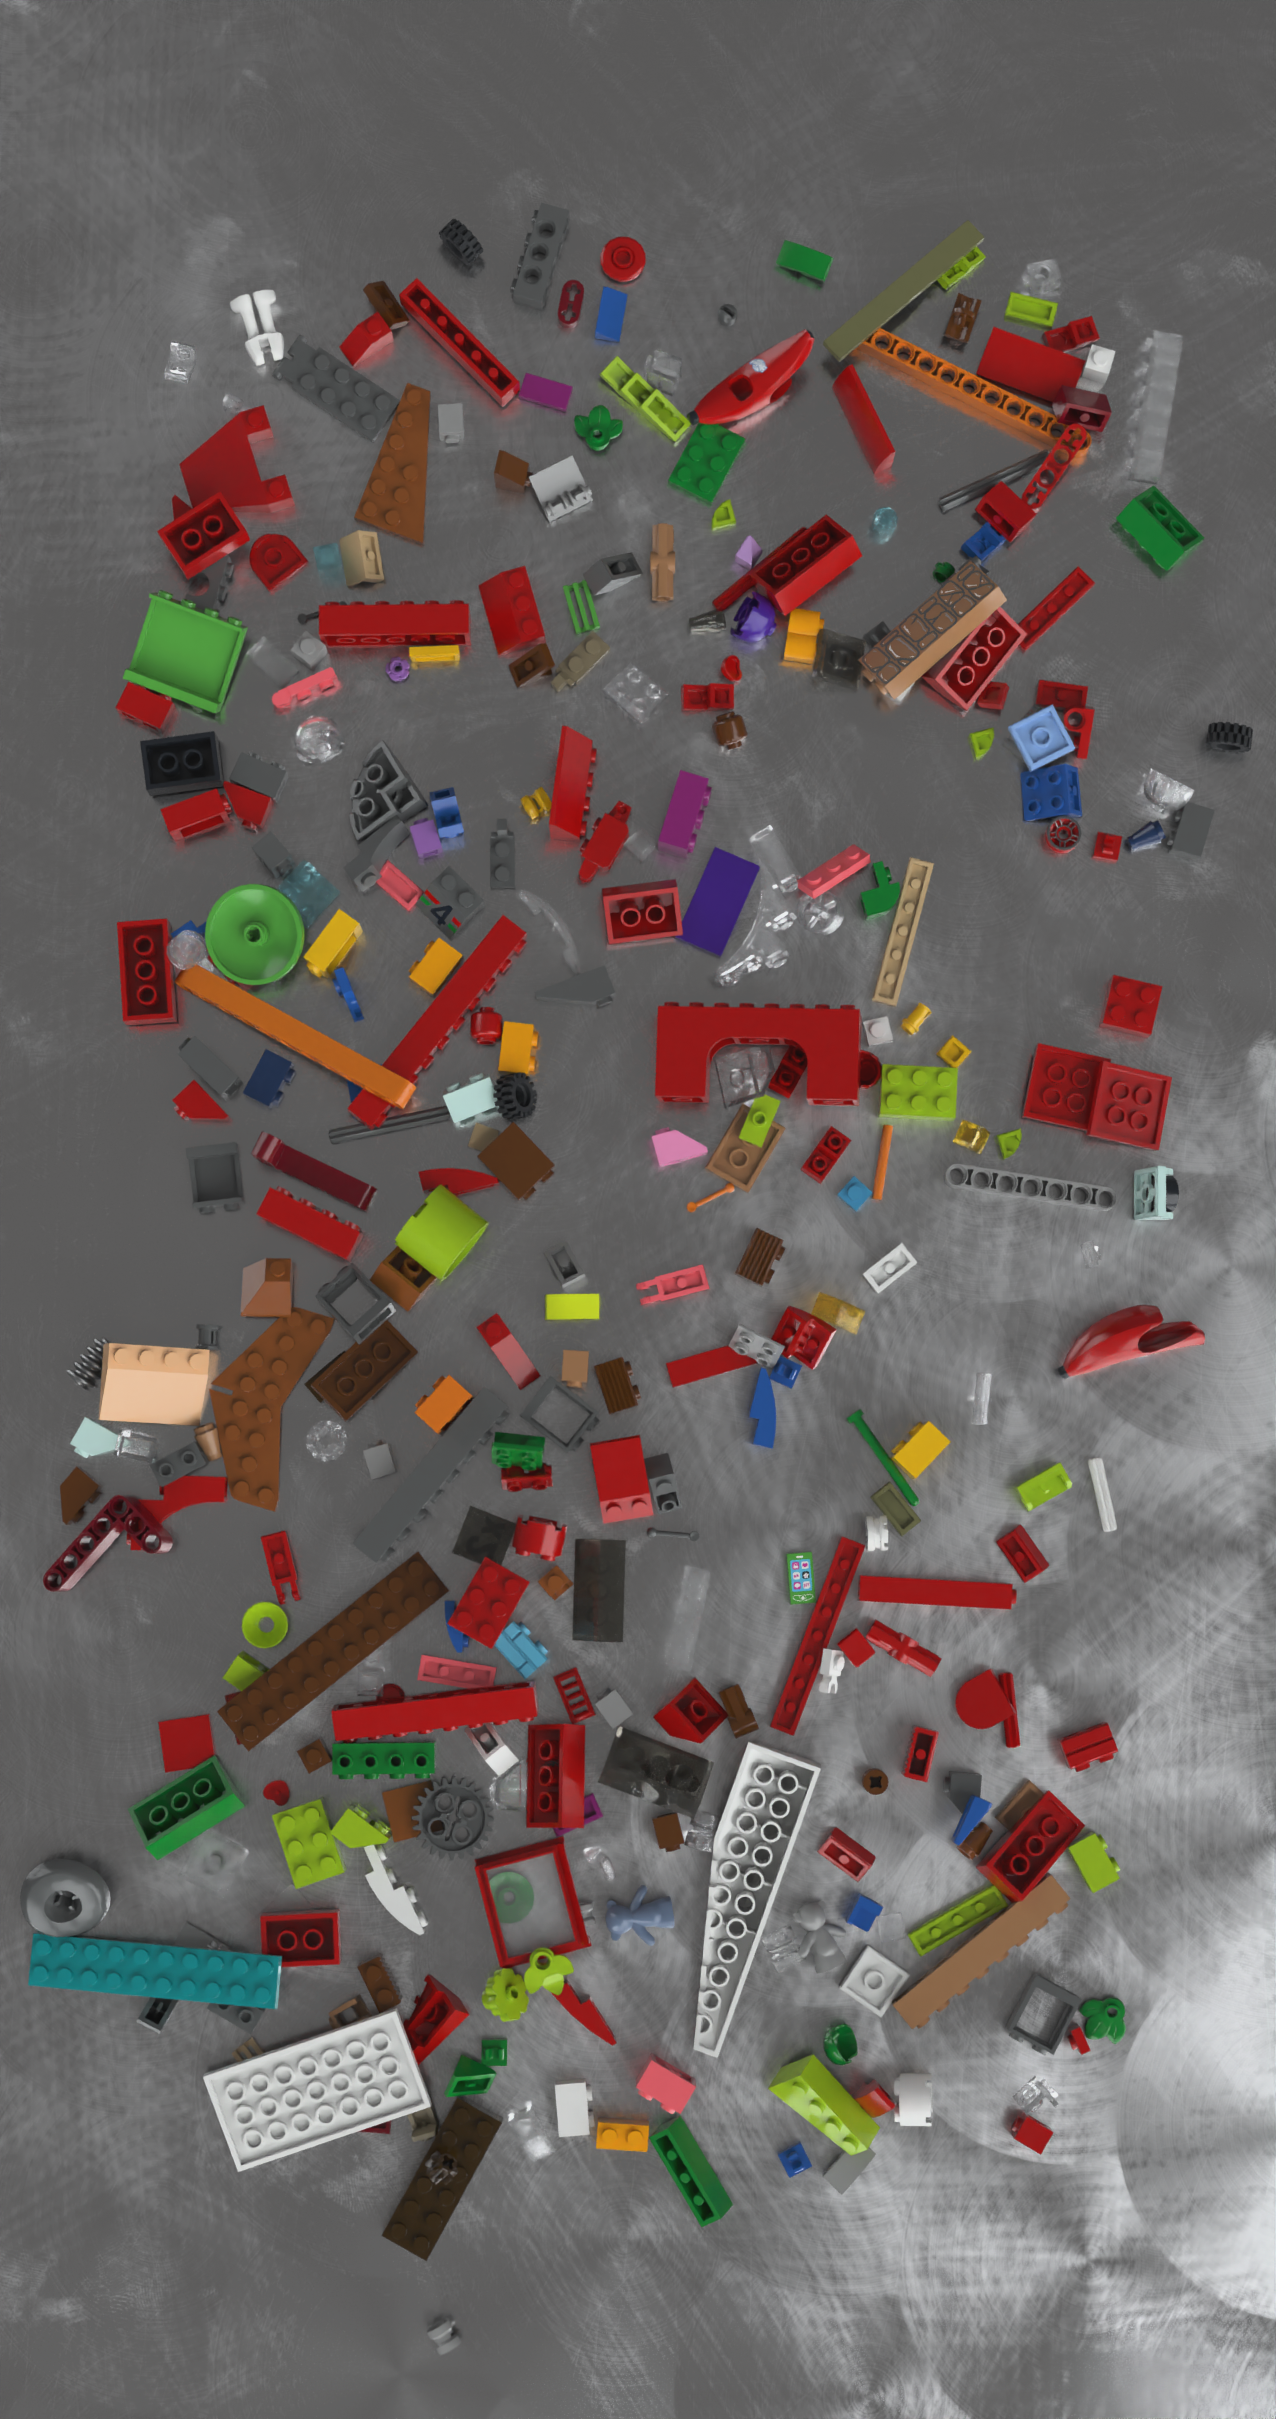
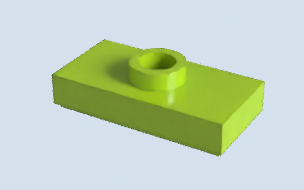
M757 1092L738 1138L762 1148L781 1101Z

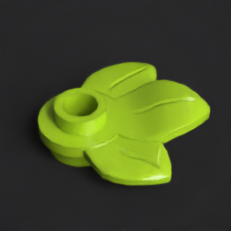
M536 1948L530 1955L531 1966L524 1974L525 1986L530 1994L535 1993L543 1986L549 1992L560 1995L564 1986L563 1975L573 1973V1965L567 1957L555 1955L549 1948ZM539 1956H546L547 1962L544 1964L539 1963Z

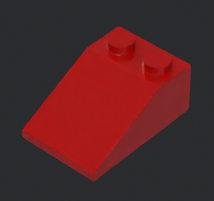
M640 1435L590 1443L603 1524L653 1515Z

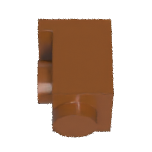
M558 1565L538 1581L554 1600L574 1584Z

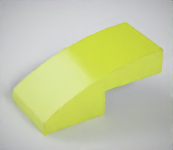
M546 1294L545 1320L599 1319V1294Z

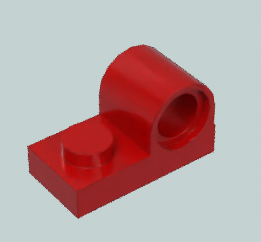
M1072 705L1067 707L1062 714L1064 725L1071 731L1079 732L1078 736L1073 738L1075 746L1073 751H1076L1075 756L1077 758L1087 759L1095 712L1093 707ZM1073 712H1078L1081 714L1080 722L1075 725L1068 722L1069 715Z

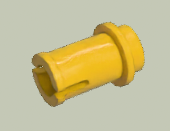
M918 1003L908 1018H903L901 1028L910 1035H913L914 1032L917 1033L919 1031L918 1027L932 1012L924 1004Z

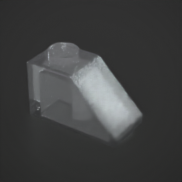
M532 2104L509 2117L508 2123L533 2163L556 2151Z

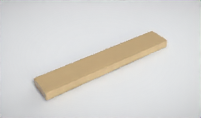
M912 857L909 858L872 998L874 1002L893 1007L897 1005L934 863Z

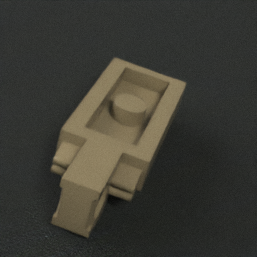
M592 631L558 665V668L555 670L558 675L551 681V686L559 692L566 684L570 686L577 684L611 648Z

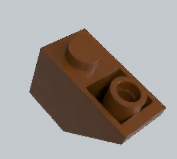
M78 1466L60 1485L62 1521L66 1525H71L72 1522L77 1524L85 1515L83 1509L89 1503L93 1505L102 1495L100 1489L103 1486Z

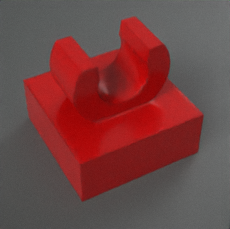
M1097 832L1092 858L1117 862L1122 836Z

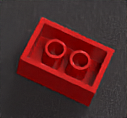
M220 491L157 531L187 580L250 541L246 529Z
M485 1557L447 1624L488 1648L493 1649L530 1582Z
M340 1909L266 1912L260 1916L262 1954L282 1956L281 1967L338 1965L341 1963Z

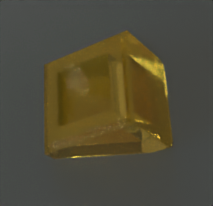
M963 1120L953 1143L980 1155L990 1136V1132L982 1126Z

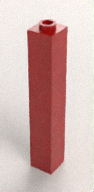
M859 1575L858 1601L1011 1609L1012 1604H1016L1017 1590L1012 1589L1013 1584Z

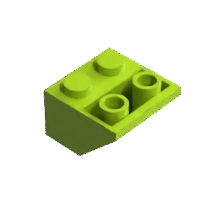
M351 1804L330 1831V1834L349 1848L383 1844L392 1836L388 1832L391 1828L380 1819L377 1822L369 1817L370 1812L360 1804L357 1806Z

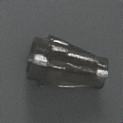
M715 609L689 618L691 633H720L726 630L724 611Z

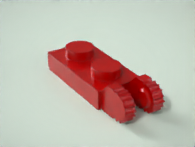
M286 1530L261 1536L272 1586H275L279 1605L285 1604L286 1597L281 1584L290 1582L292 1596L295 1601L301 1600L296 1581L298 1577Z

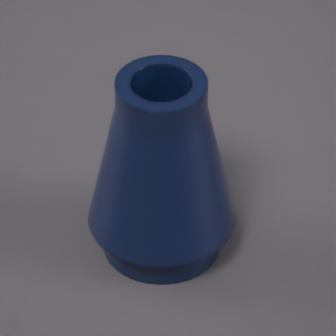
M1158 820L1148 822L1133 835L1127 837L1133 851L1159 844L1161 840L1166 838Z

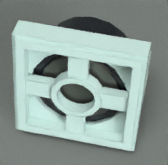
M1155 1166L1134 1171V1220L1173 1219L1172 1212L1175 1210L1179 1199L1177 1180L1174 1176H1168L1173 1175V1169L1166 1168V1166Z

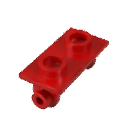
M542 1463V1469L536 1468V1470L529 1471V1473H524V1469L520 1466L501 1468L502 1489L517 1492L526 1488L544 1490L547 1487H553L552 1466Z

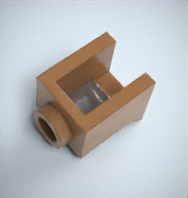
M360 1994L328 2013L330 2016L329 2023L333 2030L372 2017Z

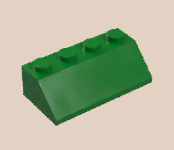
M214 1755L133 1805L128 1811L145 1848L159 1860L242 1809L245 1805L235 1785L218 1758Z

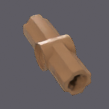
M667 523L652 525V551H650L652 600L658 602L673 600V574H675L673 525Z

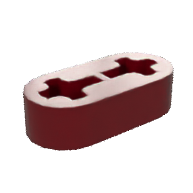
M577 280L567 281L562 288L558 308V321L564 328H573L580 320L584 300V287ZM577 288V293L580 294H575L574 301H570V293L567 291ZM568 307L572 308V316H574L570 318V321H566L564 316L568 312Z

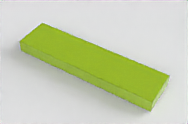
M991 1884L907 1934L921 1957L1006 1908L1008 1904L1002 1893Z

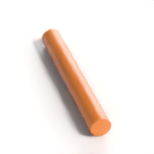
M883 1125L872 1199L882 1200L893 1130L891 1125Z

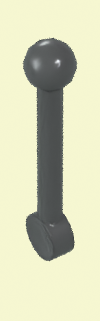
M344 601L339 602L340 605H347ZM319 611L308 615L299 614L297 619L300 624H305L309 619L318 617Z
M653 1527L647 1529L649 1537L658 1535L690 1538L691 1541L699 1539V1534L696 1531L681 1533L659 1531Z

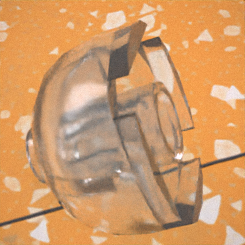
M324 716L308 717L297 727L294 734L297 756L300 760L307 763H312L311 759L320 758V762L330 760L341 753L343 750L342 744H345L339 726L332 719Z
M1152 768L1144 782V794L1152 802L1151 808L1164 814L1165 810L1175 812L1182 809L1190 801L1195 791L1193 788Z

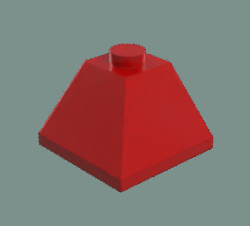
M694 1678L667 1702L653 1718L670 1736L701 1744L728 1717V1714L703 1685Z

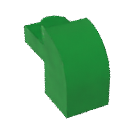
M883 861L873 863L871 867L877 888L861 892L859 896L866 920L877 918L890 912L899 897L900 884L899 882L889 884V881H892L891 873L888 866L884 867Z

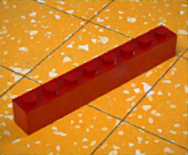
M535 1681L337 1704L333 1706L331 1713L335 1741L342 1740L343 1743H353L358 1741V1738L368 1737V1740H378L383 1738V1735L393 1734V1737H403L408 1735V1732L418 1731V1734H428L433 1732V1729L443 1728V1731H453L458 1729V1726L468 1725L469 1728L482 1727L483 1723L493 1722L494 1725L507 1724L508 1720L518 1719L519 1722H528L538 1716L539 1706Z

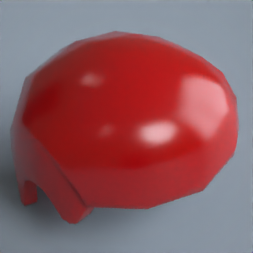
M861 1050L860 1088L868 1089L876 1085L880 1080L882 1064L873 1053Z

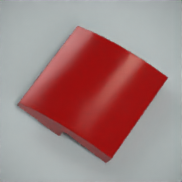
M788 1306L771 1339L785 1346L781 1353L784 1357L789 1359L791 1356H794L813 1370L818 1366L837 1329L806 1311Z

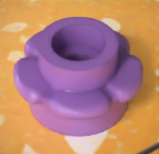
M393 657L386 664L385 670L389 674L390 679L398 681L405 679L409 675L408 669L410 665L406 659ZM397 666L400 667L399 671L395 670Z

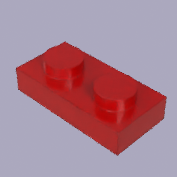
M1039 679L1035 706L1048 707L1053 704L1055 709L1065 710L1072 705L1086 706L1088 686Z

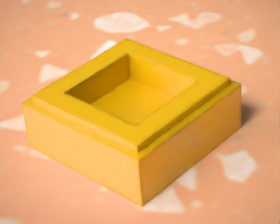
M952 1035L937 1052L936 1056L950 1068H958L971 1053V1050Z

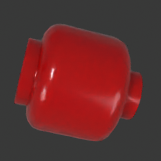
M492 1007L479 1008V1012L471 1015V1037L481 1045L496 1044V1040H499L503 1034L502 1015L494 1012Z

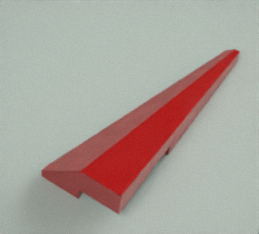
M429 1974L424 1979L427 1984L421 1996H416L414 2003L417 2005L410 2019H405L403 2023L418 2065L470 2015L460 1998Z

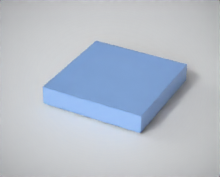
M1053 704L1008 726V730L1030 772L1075 750V746Z

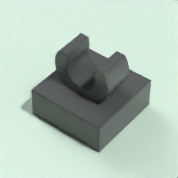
M882 621L864 634L863 639L872 649L891 631Z

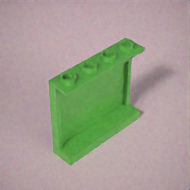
M159 590L158 593H150L151 603L130 668L125 669L123 679L212 713L220 712L248 627L242 625L243 621L238 618L228 616V619L220 617L219 612L207 607H205V610L195 607L196 603L193 601L173 599V594Z

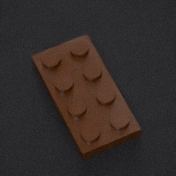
M386 1320L360 1344L355 1342L311 1384V1387L346 1422L418 1354V1351Z

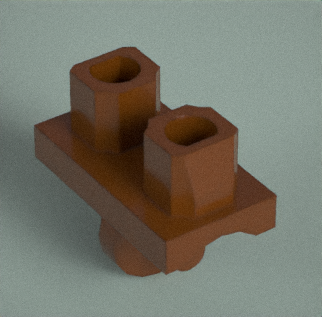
M958 293L944 336L968 344L982 300L969 298Z

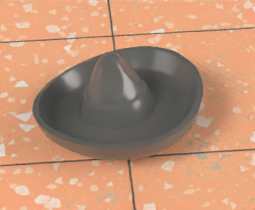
M55 1859L38 1865L28 1874L20 1892L21 1909L28 1924L38 1932L52 1937H73L90 1931L106 1916L111 1902L110 1891L104 1879L89 1866L70 1859Z

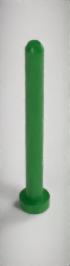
M858 1409L846 1418L849 1424L852 1422L855 1424L910 1505L916 1506L919 1504L918 1497L861 1417L864 1414L863 1411Z

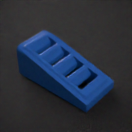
M972 1794L951 1838L952 1842L960 1845L989 1811L992 1803Z

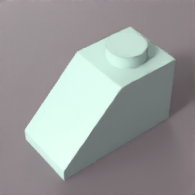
M85 1417L70 1444L76 1447L74 1452L88 1458L89 1454L91 1456H99L130 1447L132 1441Z

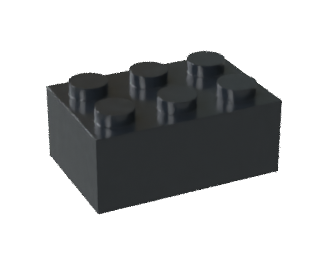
M214 731L140 741L146 790L150 796L223 786L218 737Z

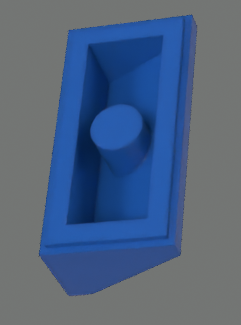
M603 286L595 339L620 342L628 294Z

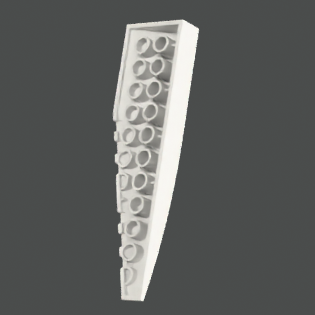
M752 1742L747 1744L713 1844L693 2049L718 2058L821 1770V1764Z

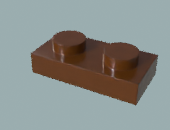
M384 281L368 283L364 287L363 291L368 297L369 302L379 312L390 329L406 326L410 320Z

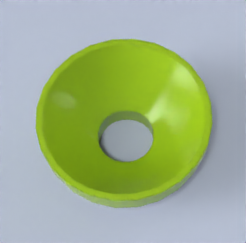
M260 1602L252 1605L242 1619V1632L249 1643L258 1648H271L278 1645L288 1631V1619L285 1612L278 1605L271 1602ZM264 1617H269L274 1622V1627L270 1632H263L259 1627V1622Z

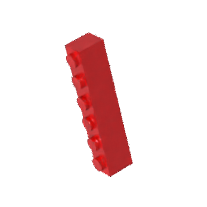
M418 278L399 294L401 305L502 407L520 392V383L511 372Z

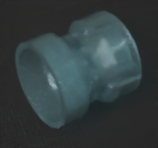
M889 507L879 508L875 512L871 526L875 535L886 538L894 533L898 520L896 512Z

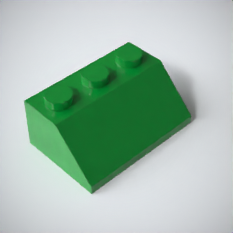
M1154 485L1133 498L1116 517L1121 527L1137 540L1138 545L1142 549L1147 550L1158 566L1166 571L1177 565L1204 539L1199 531Z

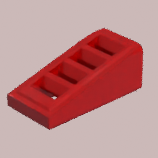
M577 1667L553 1677L572 1724L596 1715ZM575 1676L576 1681L562 1686V1681ZM579 1686V1691L566 1696L565 1691ZM581 1695L583 1696L584 1700L570 1705V1700ZM584 1705L587 1706V1710L574 1715L573 1710Z

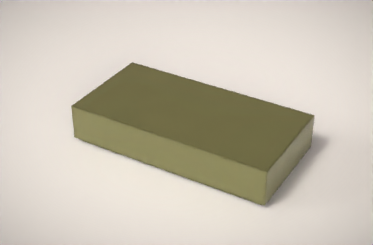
M890 1481L870 1496L901 1537L921 1522V1519Z

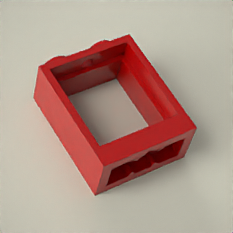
M217 788L160 809L167 829L175 842L231 821L229 814L233 813L225 793L220 795Z

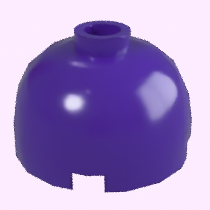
M755 591L752 592L753 598L747 596L739 607L733 619L735 622L738 621L736 628L731 627L730 629L732 636L748 643H756L764 639L766 635L771 636L777 625L774 622L776 615L773 604L765 596Z

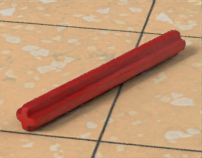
M800 528L715 598L712 602L713 607L719 613L754 586L749 574L802 534L807 528Z

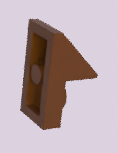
M542 643L508 666L517 688L552 675L551 668L555 666L547 644Z

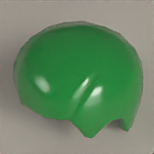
M844 2023L834 2026L826 2032L823 2048L827 2058L836 2065L851 2063L852 2060L850 2059L858 2054L857 2040L851 2027Z

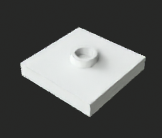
M867 1945L839 1988L882 2017L910 1974Z

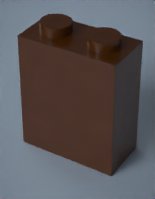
M514 1122L477 1156L518 1201L522 1198L525 1200L530 1198L537 1191L534 1186L540 1180L545 1183L554 1175L552 1169L555 1167V1164Z

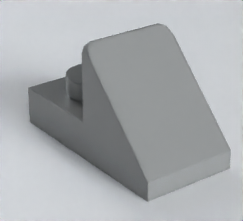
M567 1241L544 1251L563 1288L586 1277Z

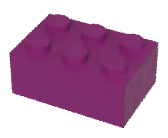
M680 770L659 836L658 851L685 859L688 852L693 854L697 841V834H694L695 829H701L705 812L702 810V807L708 806L712 793V787L708 786L709 778Z

